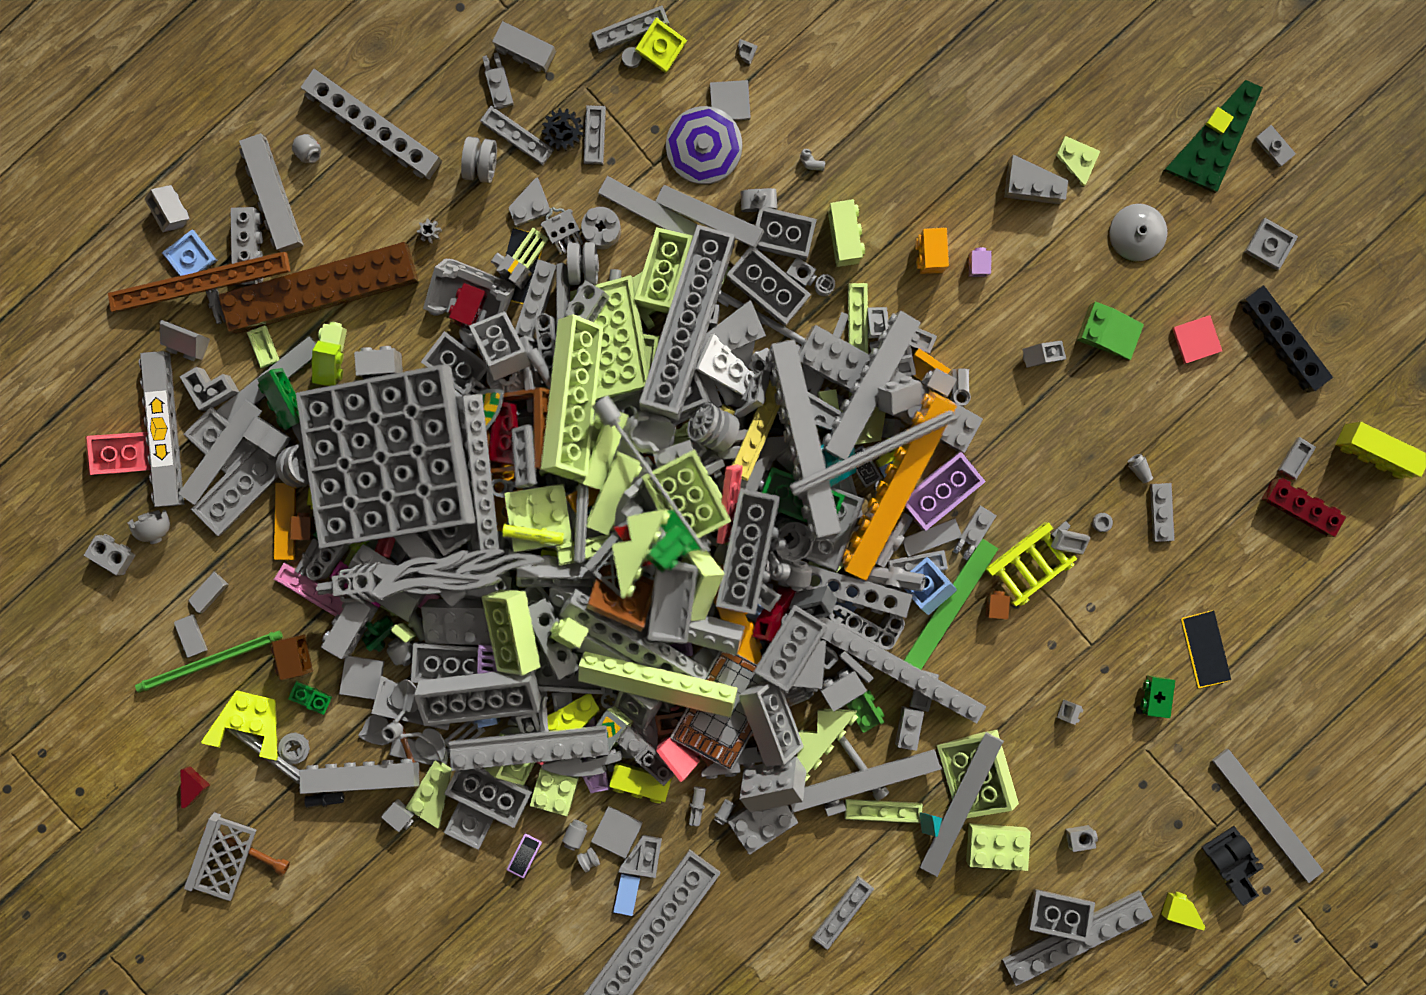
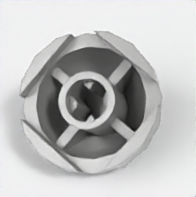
M159 510L138 516L139 520L136 522L133 519L128 522L133 536L142 542L150 541V544L162 541L161 537L167 534L170 527L166 510H163L162 513Z

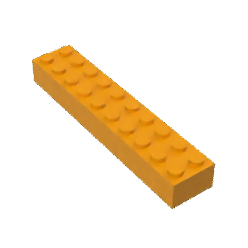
M929 391L921 400L922 407L920 411H916L912 418L913 424L911 428L947 411L954 413L957 406L951 400ZM947 425L904 444L895 450V459L892 464H888L885 470L887 475L883 481L881 480L876 488L878 492L875 498L872 497L867 505L869 509L866 515L863 514L858 523L860 527L857 532H853L850 538L851 544L844 552L842 563L845 571L867 580Z

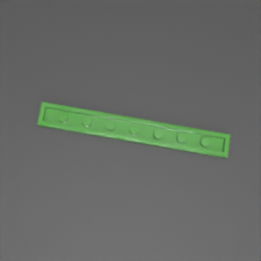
M982 538L952 583L957 591L936 608L904 658V661L919 669L923 668L998 551L997 547Z

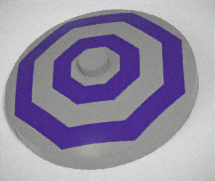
M708 106L695 107L682 113L672 123L666 139L667 156L673 169L685 180L701 185L717 183L728 177L740 161L742 154L741 133L735 121L720 109Z

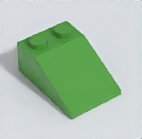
M1093 302L1088 307L1077 341L1131 360L1144 324L1114 308Z

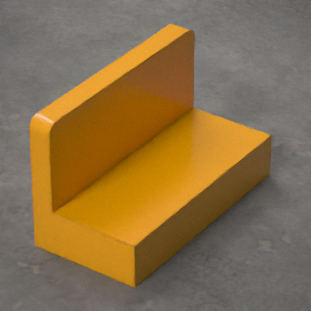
M920 348L913 355L916 375L913 376L920 381L923 380L926 373L936 368L947 374L951 370Z

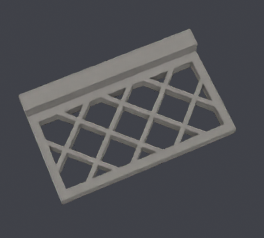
M636 506L629 516L645 512L639 506ZM626 518L619 526L628 525V519ZM614 531L585 567L622 598L621 591L615 587V578H618V576H614V564L616 563L613 562L612 545L623 541L617 532ZM603 565H611L612 576L603 577L598 571ZM641 566L644 569L643 573L649 566Z
M214 812L206 825L184 889L189 891L196 889L231 901L257 830L221 818V814ZM221 824L228 826L232 833L223 836L220 831ZM242 831L249 833V840L241 842L238 833ZM234 836L238 845L229 848L225 839ZM221 841L225 850L216 853L213 846ZM240 848L243 856L235 860L231 851ZM227 853L231 862L223 865L219 856ZM215 858L219 868L211 871L207 863ZM234 865L237 873L229 877L225 868ZM221 870L225 879L216 882L213 873ZM209 876L213 884L208 887L200 884L202 878ZM227 882L231 889L229 894L222 892L219 885Z

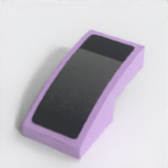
M525 833L507 871L524 879L542 842Z

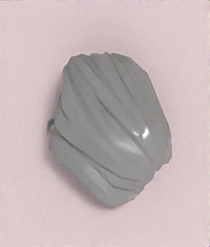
M646 411L637 412L635 416H632L623 428V432L639 452L653 454L667 448L676 432L675 425L668 418Z

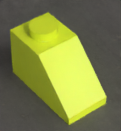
M1168 892L1162 915L1168 920L1205 930L1204 923L1193 903L1187 899V895L1180 892H1175V894Z

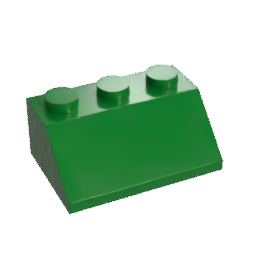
M283 368L271 369L257 378L259 382L258 388L262 394L266 395L268 407L278 417L276 421L279 427L286 431L299 424L300 418L296 392Z

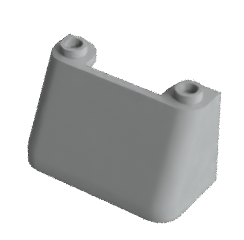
M444 259L434 268L423 309L437 316L444 312H449L451 305H455L457 300L455 296L458 288H462L463 284L466 283L486 291L487 299L477 322H480L504 311L506 312L516 286L509 281L459 261Z

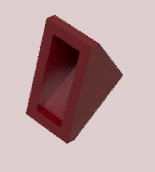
M191 766L180 769L181 808L192 805L210 786Z

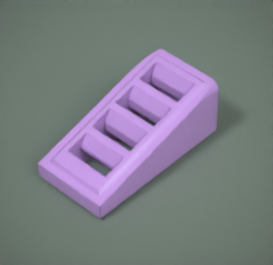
M480 644L478 646L477 674L497 672L494 654L493 656L484 655V651L493 652L492 645ZM484 659H491L493 663H484L483 661ZM483 667H493V671L483 670Z

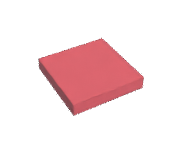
M1210 315L1172 328L1184 364L1222 352Z

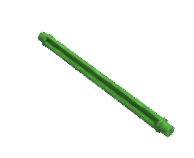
M280 630L269 632L267 635L148 680H142L141 683L135 685L136 691H148L153 687L282 639V632Z

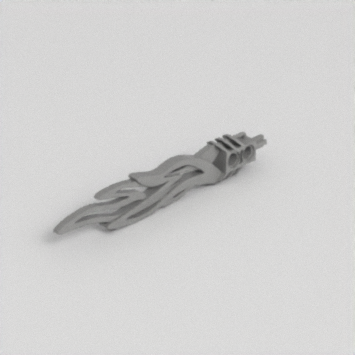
M486 549L471 553L460 551L443 559L420 557L406 561L398 566L382 564V562L360 564L352 569L341 570L339 576H332V582L318 583L316 591H318V595L333 593V596L340 597V600L344 603L354 601L366 603L365 600L369 602H376L375 599L385 601V599L403 591L417 594H438L443 592L439 588L456 591L473 590L501 581L502 578L497 576L511 569L542 563L545 560L534 555L511 554L488 563L477 564L504 553L500 549ZM479 555H483V556H481V557H479V558H477V559H475V560H472V561H470V562H468V563L462 565V566L457 570L456 574H454V573H447V572H441V571H446V570L452 569V568H454V567L460 565L461 563H463V562H465V561H467V560H469V559H471V558H474V557L479 556ZM527 559L505 565L488 574L464 575V573L492 568L508 560ZM435 563L424 567L413 568L417 565ZM415 572L434 576L398 581L400 578ZM377 576L382 579L379 584L377 581ZM366 579L367 584L363 588L362 582ZM348 582V588L344 590V584ZM465 583H472V584H469V585H460V586L447 585V584H465ZM426 587L428 590H421L416 588Z

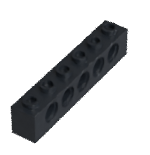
M1264 285L1256 288L1239 301L1243 312L1252 318L1255 328L1261 330L1265 341L1273 346L1276 350V356L1285 362L1288 366V372L1297 378L1302 390L1307 393L1314 392L1334 378ZM1259 305L1264 308V314L1259 312ZM1271 321L1276 325L1275 330L1270 327ZM1282 336L1287 339L1286 345L1282 343ZM1294 351L1299 355L1298 360H1295L1293 357ZM1305 367L1310 369L1309 376L1305 373Z

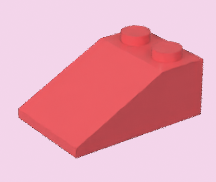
M148 432L85 436L88 475L151 470V465L148 463L150 451L146 443Z
M670 733L658 742L656 751L680 782H682L700 762V754L671 739L672 733Z

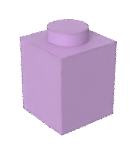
M974 248V251L969 253V277H988L991 274V251H986V248Z

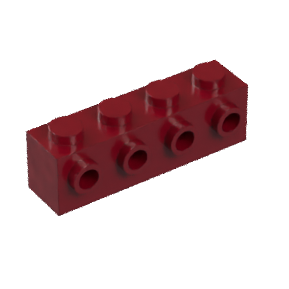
M1284 478L1272 479L1261 500L1327 537H1336L1346 519V516L1341 514V510L1333 506L1328 507L1324 505L1325 501L1317 497L1312 498L1308 496L1306 490L1299 487L1297 489L1291 486V482Z

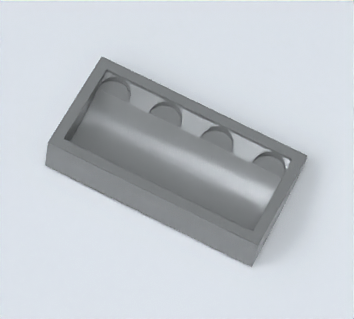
M678 562L671 571L667 569L664 573L655 568L647 628L648 640L688 642L698 571L697 566Z

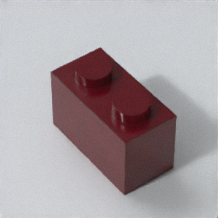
M464 283L462 288L457 290L455 296L457 300L455 305H451L448 316H450L451 323L470 330L469 326L477 323L487 299V294L482 289Z

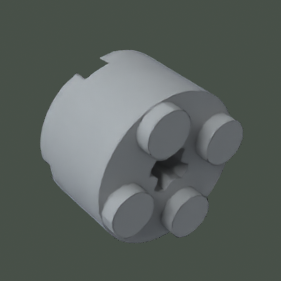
M596 207L589 209L583 217L581 224L582 233L587 242H595L597 249H608L620 239L621 225L619 219L609 208ZM604 225L606 229H602V232H599L597 227Z

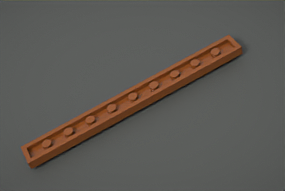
M280 252L108 293L111 312L116 313L291 272L288 254Z

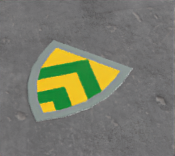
M494 388L477 393L482 394L486 430L493 424L499 414L504 390Z

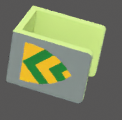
M615 706L606 710L596 726H607L609 751L613 746H618L616 741L628 725L631 727L634 722Z

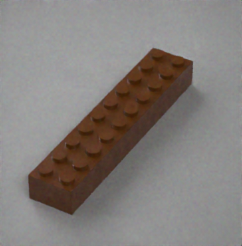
M401 242L218 295L228 331L239 334L264 325H271L415 284L419 280L410 248L405 242Z

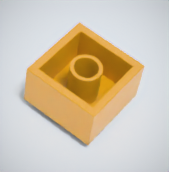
M947 228L923 229L915 241L916 250H919V257L916 259L917 269H920V274L943 273L949 267Z

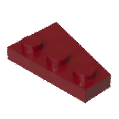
M502 402L499 414L493 422L488 451L489 460L514 464L512 429L518 428L516 404Z

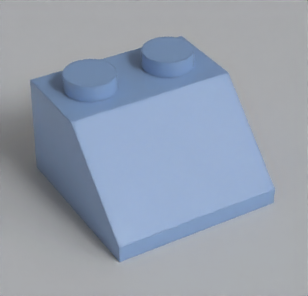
M928 557L910 571L925 575V587L922 592L905 589L907 593L912 594V599L928 615L957 591L955 586Z

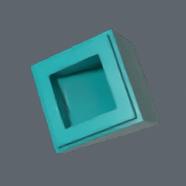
M920 812L922 833L938 837L942 818Z

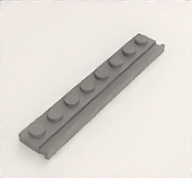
M606 725L449 742L452 771L609 755Z
M1138 890L1093 913L1089 942L1050 934L1002 960L1014 984L1017 986L1153 918V915L1142 893Z

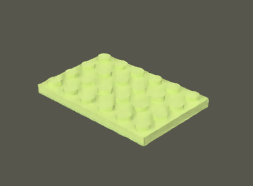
M631 275L594 285L610 296L594 321L595 324L603 327L595 401L601 400L607 395L614 397L644 389L649 375V365L638 303L635 301L634 280ZM577 290L570 292V302L575 298ZM591 293L588 299H591L594 293ZM584 309L578 312V316L583 313Z

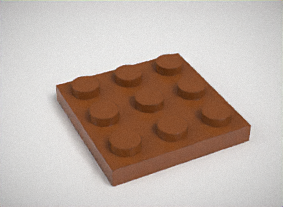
M614 564V576H618L616 564ZM603 565L598 573L603 577L612 576L611 565ZM641 575L639 580L633 585L635 589L631 597L621 598L596 576L586 608L641 631L644 628L650 608L654 580ZM615 578V587L621 591L619 578Z

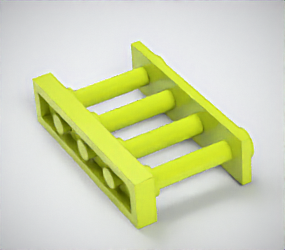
M1044 522L985 569L989 575L993 576L995 574L1001 578L1015 596V599L1010 602L1014 606L1024 605L1029 601L1028 597L1061 571H1067L1075 565L1073 563L1077 560L1075 556L1067 558L1061 550L1051 547L1053 539L1050 536V531L1054 528L1049 522ZM1039 539L1045 541L1061 562L1054 569L1050 568L1036 550L1034 543ZM1024 551L1030 553L1046 574L1038 581L1035 580L1020 560L1021 557L1019 555ZM1008 563L1014 564L1029 583L1030 587L1023 593L1020 592L1004 571V567Z

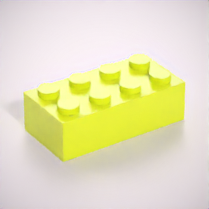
M1363 422L1345 424L1335 444L1341 447L1340 450L1347 454L1353 453L1358 456L1359 460L1366 463L1370 461L1376 464L1375 467L1382 471L1388 470L1393 473L1392 476L1398 479L1422 477L1426 469L1425 452Z

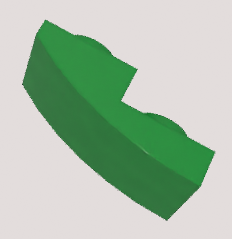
M296 680L288 700L304 705L307 709L324 715L332 696Z

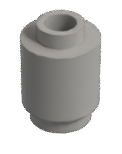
M574 819L569 824L563 837L564 846L571 850L579 849L587 833V825Z

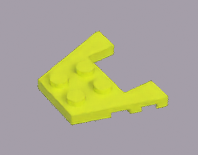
M236 691L201 743L220 747L225 729L230 728L264 736L259 757L278 760L276 700Z

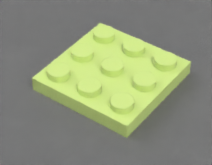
M564 484L504 493L510 526L537 530L544 528L546 531L564 533L563 544L573 542ZM512 538L514 552L558 545L550 543L540 544L537 541Z

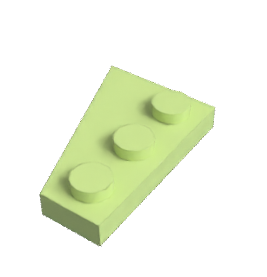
M435 760L406 806V809L436 828L440 827L446 798L444 793L450 783L452 769L441 761Z

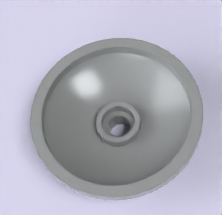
M1132 204L1123 208L1114 216L1109 229L1110 241L1115 251L1122 257L1131 261H1145L1157 255L1164 247L1167 239V225L1163 216L1153 207L1145 204ZM1140 227H1143L1145 229L1144 233L1140 232Z

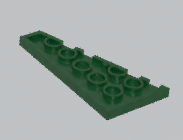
M1247 80L1243 81L1220 107V109L1234 117L1225 132L1221 135L1204 124L1163 171L1213 193L1218 192L1263 87Z

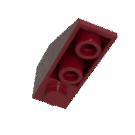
M781 586L778 587L776 592L781 595L770 612L765 608L762 610L757 618L752 637L766 643L772 642L782 625L783 616L790 612L789 607L796 592L795 590Z

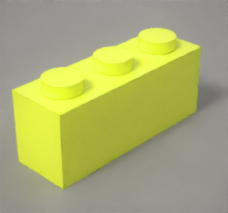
M617 761L609 787H612L613 791L618 793L630 792L633 797L642 798L644 796L650 798L651 802L661 804V801H666L672 778L663 786L645 769Z

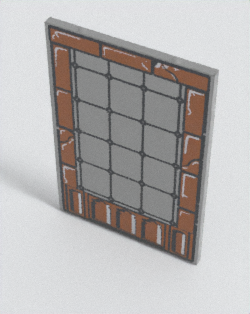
M718 651L707 671L705 680L737 688L731 718L687 707L670 738L717 764L732 770L753 733L739 695L747 688L765 681V679L753 673L757 664L738 654L733 655Z

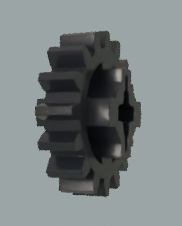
M558 108V113L552 110V117L546 116L545 118L548 122L542 123V126L546 128L542 130V134L547 135L544 138L545 141H550L549 145L551 148L556 145L557 151L561 147L567 151L568 146L574 149L573 143L580 144L578 137H583V133L580 130H583L584 127L582 124H579L581 122L580 117L576 118L575 112L570 115L567 108L565 113L562 112L561 108ZM569 120L574 123L575 128L569 125ZM563 127H565L566 130H563V132L560 133L559 129H563ZM550 131L556 134V140L551 136Z

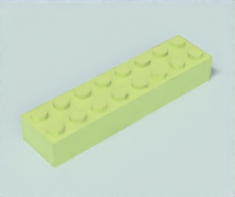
M574 314L558 319L541 470L571 480L588 475L594 410L591 406L595 404L603 334L602 326Z

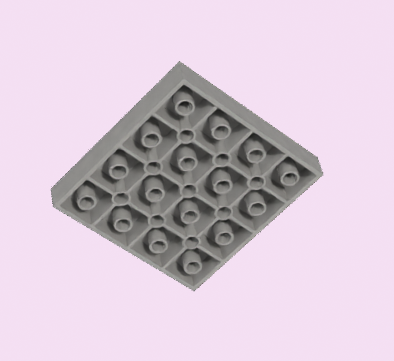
M432 366L296 393L319 548H331L475 523L450 366Z

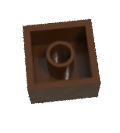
M305 634L272 642L271 654L276 659L275 672L280 680L313 672Z

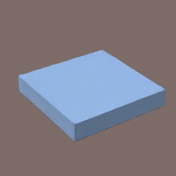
M194 230L189 231L162 252L179 276L206 270L217 261Z

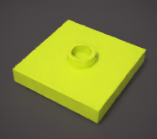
M655 18L634 51L666 73L687 40L658 18Z

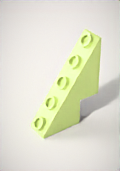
M668 509L627 517L631 540L612 545L622 598L626 596L631 597L635 589L632 585L635 579L639 580L644 569L641 566L644 560L648 561L645 556L650 551L653 542L657 543L661 532H659L661 525H665L670 517Z
M820 708L818 710L817 731H799L804 747L797 753V758L806 769L805 782L810 777L809 771L812 768L816 770L822 763L820 760L821 756L824 753L828 755L834 748L832 745L834 740H840L846 733L844 730L846 725L849 724L851 726L858 718L855 715L857 710L837 709L833 712L832 709Z

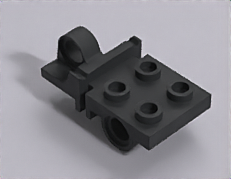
M1232 826L1201 846L1223 880L1228 881L1225 883L1226 886L1233 892L1242 906L1259 896L1248 878L1264 869L1263 864L1257 862L1259 859L1254 855L1251 845L1238 832L1235 826Z

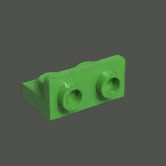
M870 690L847 703L849 710H857L855 715L858 718L856 721L863 733L879 723H884L882 718L885 715L879 706L877 708L874 706L872 701L875 698Z

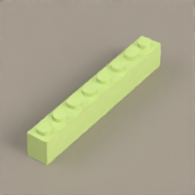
M584 651L579 664L578 681L731 718L737 694L736 687Z

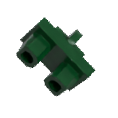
M387 615L374 624L367 622L365 625L368 630L361 639L365 643L367 650L371 652L374 649L380 652L385 647L383 640L387 636L391 639L396 637L392 632V628L395 625Z

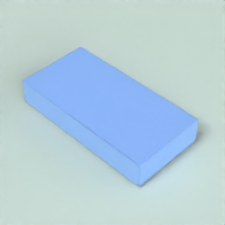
M621 874L614 907L615 913L633 915L640 881L639 876Z

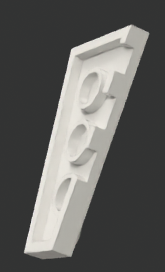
M711 334L695 369L743 396L751 378L755 374L749 371L743 365L744 363L739 358H736L730 352L731 350L718 340L719 338L715 334Z

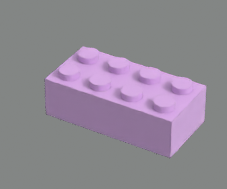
M958 452L914 488L904 509L914 518L913 520L922 531H926L986 481L963 453Z

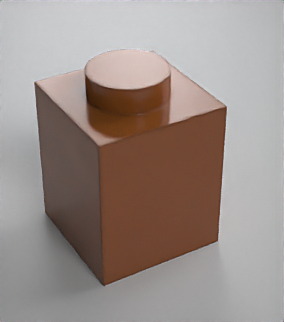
M298 513L297 516H291L290 539L312 540L315 538L313 536L315 533V517H309V513Z
M993 591V594H987L985 617L1008 619L1010 596L1005 595L1004 591Z

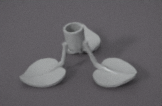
M403 680L394 688L391 697L393 706L402 709L398 717L389 724L386 717L372 715L366 720L358 736L378 745L388 744L396 738L402 739L418 736L419 738L415 742L418 754L425 759L442 761L446 748L444 739L437 730L427 728L423 731V734L420 732L403 734V726L398 723L406 710L408 712H415L419 709L414 697L417 687L410 680Z

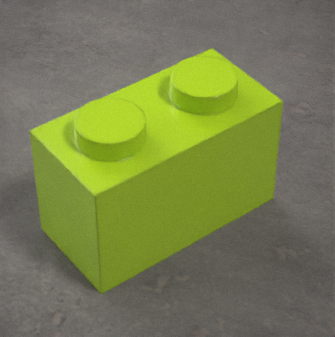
M323 341L316 343L312 349V383L334 386L339 380H342L343 369H341L344 355L341 353V345Z

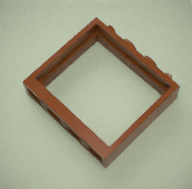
M535 388L503 393L502 402L504 403L534 399L535 471H540L550 390ZM492 425L486 430L488 451L490 445ZM489 460L491 474L515 473V466L503 467V462Z

